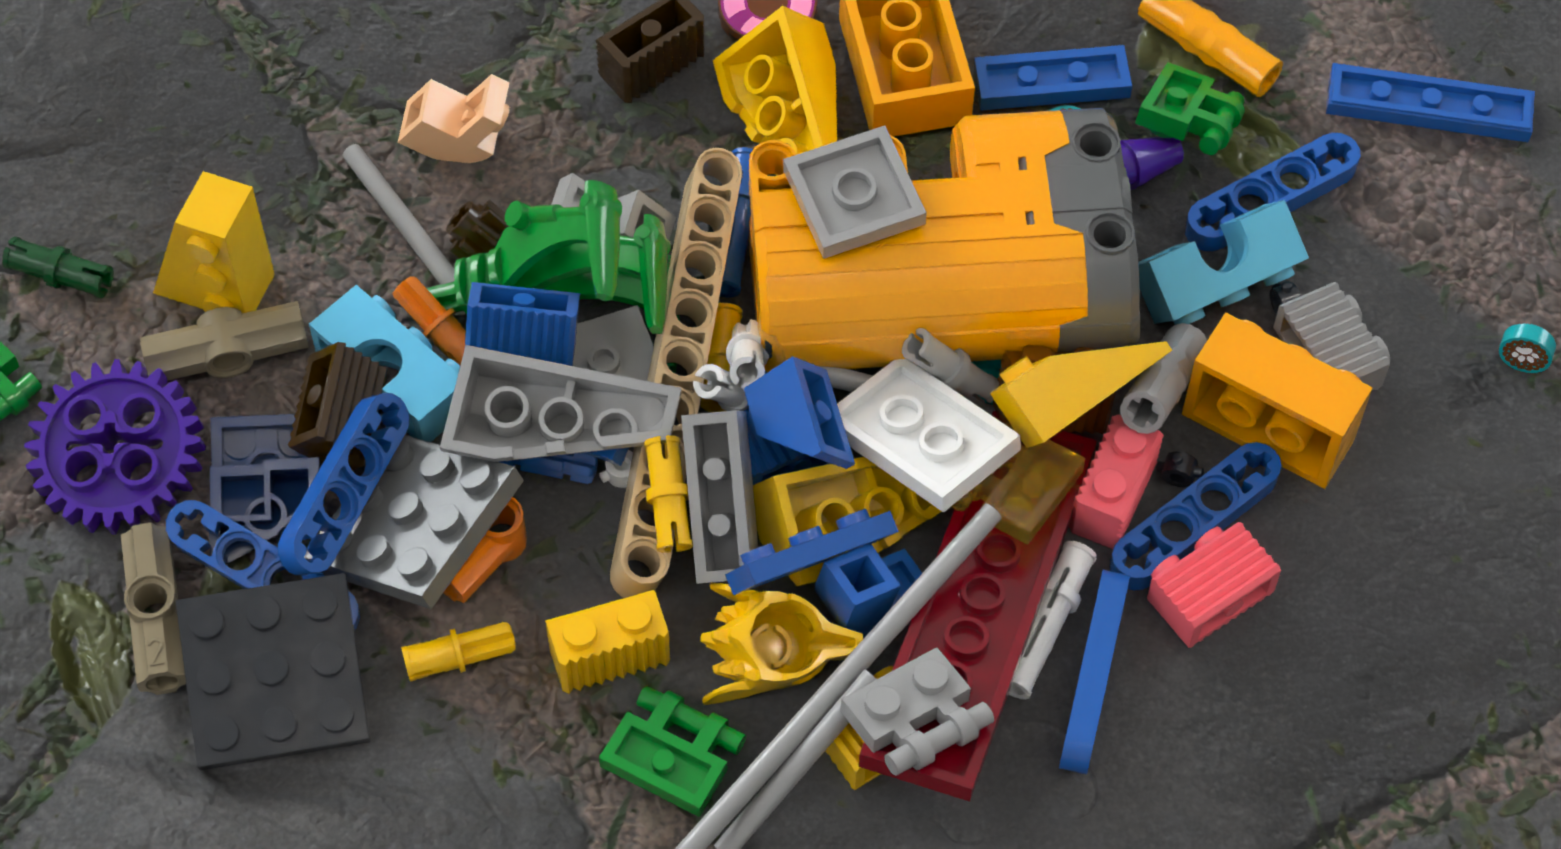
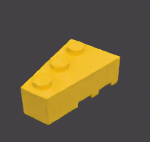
M203 171L174 223L153 293L203 309L205 312L220 307L236 308L242 314L256 311L275 273L253 187Z

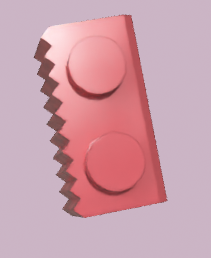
M1118 414L1111 417L1110 425L1107 426L1106 433L1103 434L1102 442L1099 443L1094 460H1091L1090 468L1087 469L1086 477L1083 478L1078 495L1074 498L1073 513L1069 524L1073 534L1114 549V545L1125 535L1158 462L1157 459L1164 436L1160 430L1148 434L1138 433L1130 429L1123 422L1121 415Z
M1237 522L1224 532L1220 527L1212 528L1196 542L1194 546L1195 551L1181 560L1177 555L1166 558L1151 574L1152 580L1147 599L1188 648H1192L1197 642H1201L1206 636H1210L1215 630H1219L1223 625L1228 624L1231 619H1235L1240 613H1244L1249 607H1253L1257 602L1262 601L1266 596H1270L1275 591L1281 573L1280 566L1274 563L1272 556L1266 553L1265 548L1259 545L1257 539L1252 538L1250 531L1245 530L1241 522Z

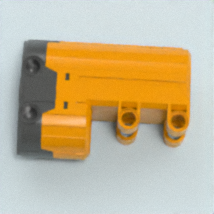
M1103 108L964 116L953 128L951 134L950 163L952 178L911 180L926 210V224L823 259L783 171V159L796 155L795 150L789 144L777 140L765 141L755 146L749 158V196L751 208L749 251L755 317L758 322L761 345L769 355L765 371H771L792 356L816 366L845 369L885 367L893 360L905 359L902 354V346L909 334H914L916 339L924 343V340L916 335V329L924 328L933 337L954 351L958 348L969 354L971 361L1002 360L1006 350L1022 351L1026 345L1045 346L1053 352H1075L1079 347L1101 350L1138 344L1140 338V289L1137 246L1132 220L1131 189L1126 168L1124 167L1121 139L1114 118ZM890 135L908 173L904 146L897 138ZM769 174H778L779 176H775V177H774V176H767V175H769Z

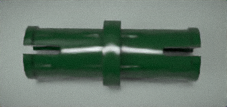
M15 236L8 241V244L15 247L16 250L7 247L4 249L2 264L5 269L41 278L49 287L58 289L63 285L92 294L98 298H104L108 293V290L102 288L101 284L111 288L114 277L112 266L102 265L73 256L68 248L56 246L54 249H50Z

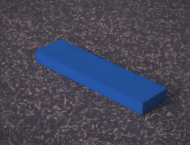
M1332 63L1326 114L1529 142L1533 131L1535 91Z

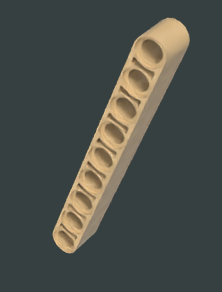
M723 148L705 150L699 156L684 187L667 275L665 325L662 334H656L647 381L680 387L682 390L676 414L679 425H674L672 436L680 438L679 447L684 483L686 480V464L681 415L698 414L701 397L695 392L693 381L704 383V379L695 376V374L708 361L742 178V166L738 158L732 152ZM708 175L717 178L722 183V186L710 183L704 176ZM695 221L707 223L714 232L701 230ZM686 268L699 270L705 279L692 277ZM676 315L690 317L697 327L683 325ZM672 362L682 365L688 375L679 376L673 373L667 363ZM661 444L662 455L665 459L664 444ZM644 446L634 447L610 569V582L613 589L623 598L651 590L655 591L668 571L673 546H671V553L657 551L655 526L644 523L638 514L639 510H649L654 513L653 505L648 504L646 500V490L651 486L647 452ZM671 529V531H672L673 545H674V539H675L674 530ZM638 560L643 562L649 568L651 576L640 577L635 575L630 570L628 561Z

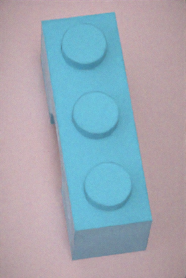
M1282 200L1264 204L1220 224L1227 242L1228 254L1224 265L1218 271L1210 268L1204 262L1195 241L1174 245L1139 261V288L1154 324L1173 321L1175 325L1193 323L1206 316L1203 307L1213 302L1219 301L1220 306L1224 307L1250 296L1248 286L1263 280L1265 286H1270L1295 275L1292 266L1308 259L1309 256L1286 201Z
M355 285L309 323L315 352L334 343L343 342L346 343V347H353L355 352H362L364 357H371V361L379 362V366H387L399 371L397 376L382 388V392L393 393L405 403L409 413L407 433L411 437L431 442L444 431L460 365L449 358L444 361L433 352L432 346L425 335L415 327L407 329L396 319L392 308L383 298L378 295L371 298L358 285Z

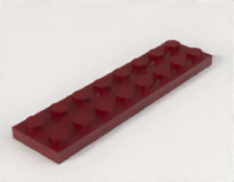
M993 411L992 416L999 420L996 411ZM1063 431L1062 433L1058 432L1044 443L1026 448L1021 441V450L958 500L937 556L985 503L994 507L1000 513L1002 519L912 618L892 669L893 671L938 647L971 688L969 701L959 707L968 710L981 702H985L994 715V722L978 731L979 736L966 745L959 746L955 743L935 754V761L920 770L912 767L897 776L893 775L888 769L884 758L887 753L897 749L893 743L873 753L864 742L859 754L858 767L959 799L971 801L1073 513L1074 498L1078 495L1079 487L1082 486L1083 478L1086 477L1087 469L1090 468L1091 460L1094 457L1096 440ZM935 719L915 731H920L924 734L940 724Z

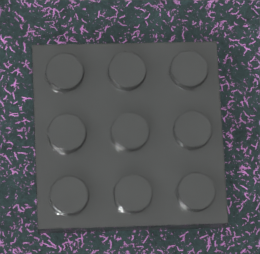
M404 435L334 562L327 570L320 573L328 576L345 573L347 582L432 609L524 480L514 466L442 452L438 444ZM341 505L331 517L332 519L336 520L339 517ZM308 550L304 556L306 560L312 559V555Z

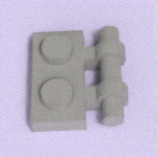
M938 647L841 698L840 712L873 753L891 743L895 745L897 749L884 756L888 769L895 776L912 767L920 770L935 761V754L955 743L959 746L966 745L979 736L978 731L994 722V715L985 702H981L968 710L959 707L969 701L971 688ZM935 719L940 724L924 734L920 731H915Z

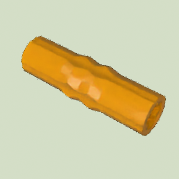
M1142 0L1138 8L1139 17L1176 41L1185 51L1198 56L1207 66L1220 71L1256 97L1263 96L1279 77L1283 61L1244 36L1233 25L1222 21L1214 12L1201 7L1194 1Z

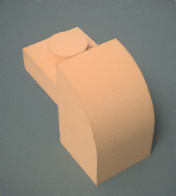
M491 74L466 96L432 79L429 80L407 101L398 143L436 160L475 163L491 157L494 154L498 132L504 126L509 114V105L505 104L509 82Z

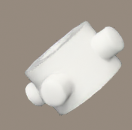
M628 450L622 466L606 461V470L599 473L602 482L609 481L615 487L626 488L633 452Z

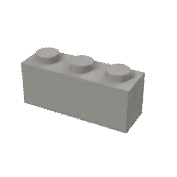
M739 410L681 415L696 584L727 581L725 574L744 565L740 555L759 548L747 415L745 411Z

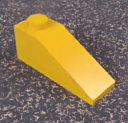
M1167 341L1053 355L1031 363L1026 356L1000 374L1005 383L992 391L990 395L1015 432L1020 434V439L1025 447L1029 448L1050 439L1170 353L1172 349Z

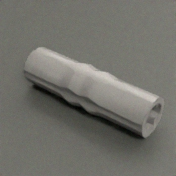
M1181 323L1174 325L1166 332L1161 342L1167 341L1172 351L1139 374L1120 405V415L1123 422L1130 429L1138 433L1148 434L1156 432L1162 427L1175 404L1179 402L1182 393L1186 391L1190 382L1194 361L1207 342L1205 334L1199 328L1191 324Z

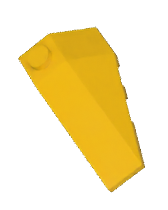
M781 6L713 60L723 101L730 111L738 114L747 127L744 131L751 141L759 144L769 140L782 141L789 144L795 150L796 155L837 141L836 64L824 23Z
M865 457L855 458V464L848 469L834 464H827L773 476L753 485L756 525L760 542L763 545L772 543L775 552L790 548L791 544L788 538L816 526H820L823 535L839 530L836 520L854 512L867 509L870 518L891 511L899 531L872 544L877 553H879L942 511ZM823 563L788 576L796 586L816 582Z

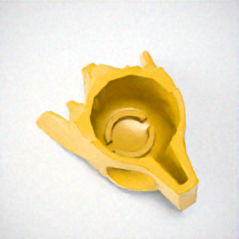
M711 582L709 585L711 590L736 603L735 605L723 606L721 608V612L717 613L715 620L723 622L725 625L716 630L702 633L700 642L706 644L707 648L716 651L724 659L721 663L712 665L714 674L738 682L724 685L708 693L702 699L703 704L722 703L762 692L800 685L822 671L829 660H845L863 640V634L830 623L809 601L793 593L748 590L733 596L729 584Z

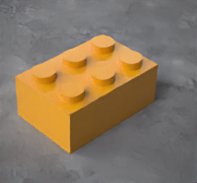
M840 0L839 21L869 130L885 125L889 135L895 137L953 127L964 116L972 115L975 86L949 0Z
M1225 312L1194 361L1182 415L1241 446L1255 442L1270 446L1279 455L1281 467L1326 489L1355 440L1373 387L1363 383L1359 377L1350 371L1336 369L1314 358L1303 347L1294 344L1289 345L1265 333L1254 322L1240 320Z

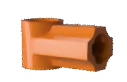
M514 497L510 499L490 528L498 524H508L512 527L500 533L488 530L443 592L454 602L460 601L465 603L502 563L516 559L524 551L527 542L524 513L521 504Z

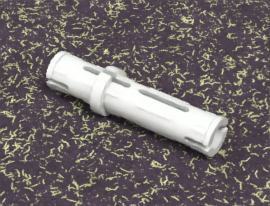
M1066 541L1064 543L1062 553L1049 579L1009 695L1019 699L1030 698L1033 686L1048 655L1052 651L1068 614L1076 612L1081 602V597L1078 593L1091 566L1097 559L1096 553L1087 545L1077 541Z

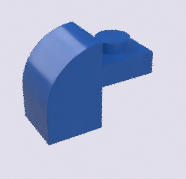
M868 543L825 561L815 584V592L839 626L862 633L864 639L919 578L922 572L905 548L881 558L872 544Z

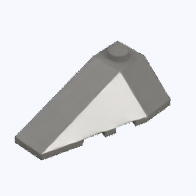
M466 345L440 444V451L500 462L644 446L645 440L660 436L661 444L666 443V435H672L682 390L680 387Z

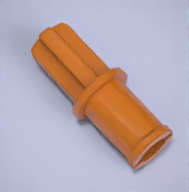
M411 276L406 278L396 287L393 297L424 330L423 334L425 337L429 338L447 358L461 365L465 350L466 330L454 317L456 311L453 308L446 310L418 278Z

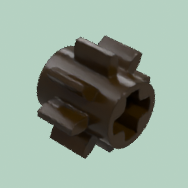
M488 200L484 206L480 203L475 205L472 201L462 205L452 216L446 227V232L452 236L449 240L452 243L449 251L461 259L480 253H488L490 249H494L504 229L508 227L505 223V212L491 200Z

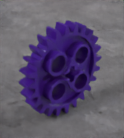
M119 359L114 360L110 374H104L96 362L92 363L91 378L84 380L76 371L71 372V380L74 387L68 391L62 386L55 384L52 388L59 398L55 405L42 401L38 404L47 416L45 421H29L28 424L32 431L40 437V439L31 440L24 444L25 449L31 456L37 457L26 464V469L33 477H40L33 484L34 489L41 497L49 495L45 503L54 513L63 510L62 516L72 526L82 518L83 525L91 533L95 532L103 520L107 530L112 535H116L121 520H126L131 527L139 525L140 515L145 513L158 523L161 520L157 506L164 503L173 508L178 504L172 495L176 489L188 492L193 490V487L184 476L185 473L202 471L203 467L198 460L191 456V454L206 450V445L202 439L194 435L203 430L204 425L198 416H190L197 407L190 397L181 398L184 390L176 380L167 384V377L159 368L148 377L147 369L140 361L134 364L129 374ZM145 412H155L150 424L142 428H133L134 421L139 415ZM95 413L101 414L95 426L86 430L79 429L84 418ZM118 440H123L125 443H118V444H117V441H118ZM163 442V445H162L161 448H158V449H151V448H149V447H151V446H156V445H158L159 443ZM73 444H81V445H82V446H79V447H74L73 449H71L70 451H68V448H69L70 445H73ZM113 449H114V452H113V453H108V452L106 451V450H113ZM143 463H152L151 471L147 476L139 480H130L131 473L135 467ZM88 465H98L97 471L92 478L84 482H76L77 475L81 469Z

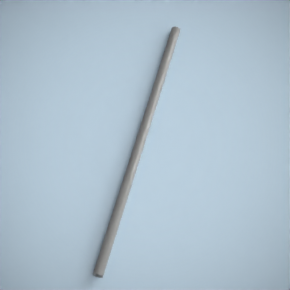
M987 503L981 507L675 849H706L815 728L864 669L867 670L998 524L1002 516L994 507Z

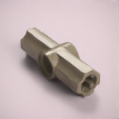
M298 301L243 314L236 308H215L202 314L198 318L196 325L140 337V345L148 377L159 368L167 377V381L203 372H208L209 375L219 378L234 377L249 370L254 360L309 348Z
M152 522L133 525L129 531L121 534L126 581L124 602L130 618L136 683L140 692H151L156 695L172 693L186 684L175 601L178 600L172 542L166 532V526H158ZM155 603L165 604L157 612L143 613L150 605Z

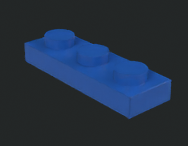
M1124 45L974 57L973 72L980 110L1131 97L1132 81Z
M863 509L836 520L839 530L823 535L820 526H816L789 537L790 548L775 552L772 543L740 555L744 565L725 574L733 596L818 565L868 543L874 544L899 532L891 511L870 518L867 509Z

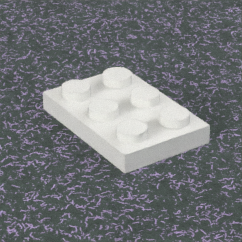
M907 359L893 360L837 403L850 447L942 512H945L1021 450L1020 434Z

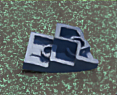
M295 414L210 417L212 464L210 466V507L268 542L277 538L284 532L322 465L319 457L308 458L287 445L291 440L290 433L294 429L292 424L296 420ZM220 527L218 537L209 533L210 556H212L217 539L228 530L225 527ZM236 541L226 549L224 562L228 564L255 548L248 542Z

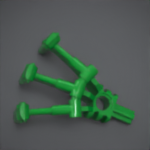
M587 180L585 181L584 194L580 199L579 207L564 208L559 204L530 206L520 201H513L505 213V223L509 227L504 229L496 247L490 249L488 253H480L468 258L457 259L454 268V281L428 287L427 290L446 310L453 308L456 312L464 311L466 314L472 282L580 293V299L613 300L634 306L638 305V307L645 311V319L652 334H662L666 318L667 275L671 255L668 254L671 250V243L666 238L664 224L658 217L652 214H644V224L636 229L634 237L621 236L620 217L622 214V203L618 200L617 190L601 181ZM667 363L669 369L676 373L678 364Z

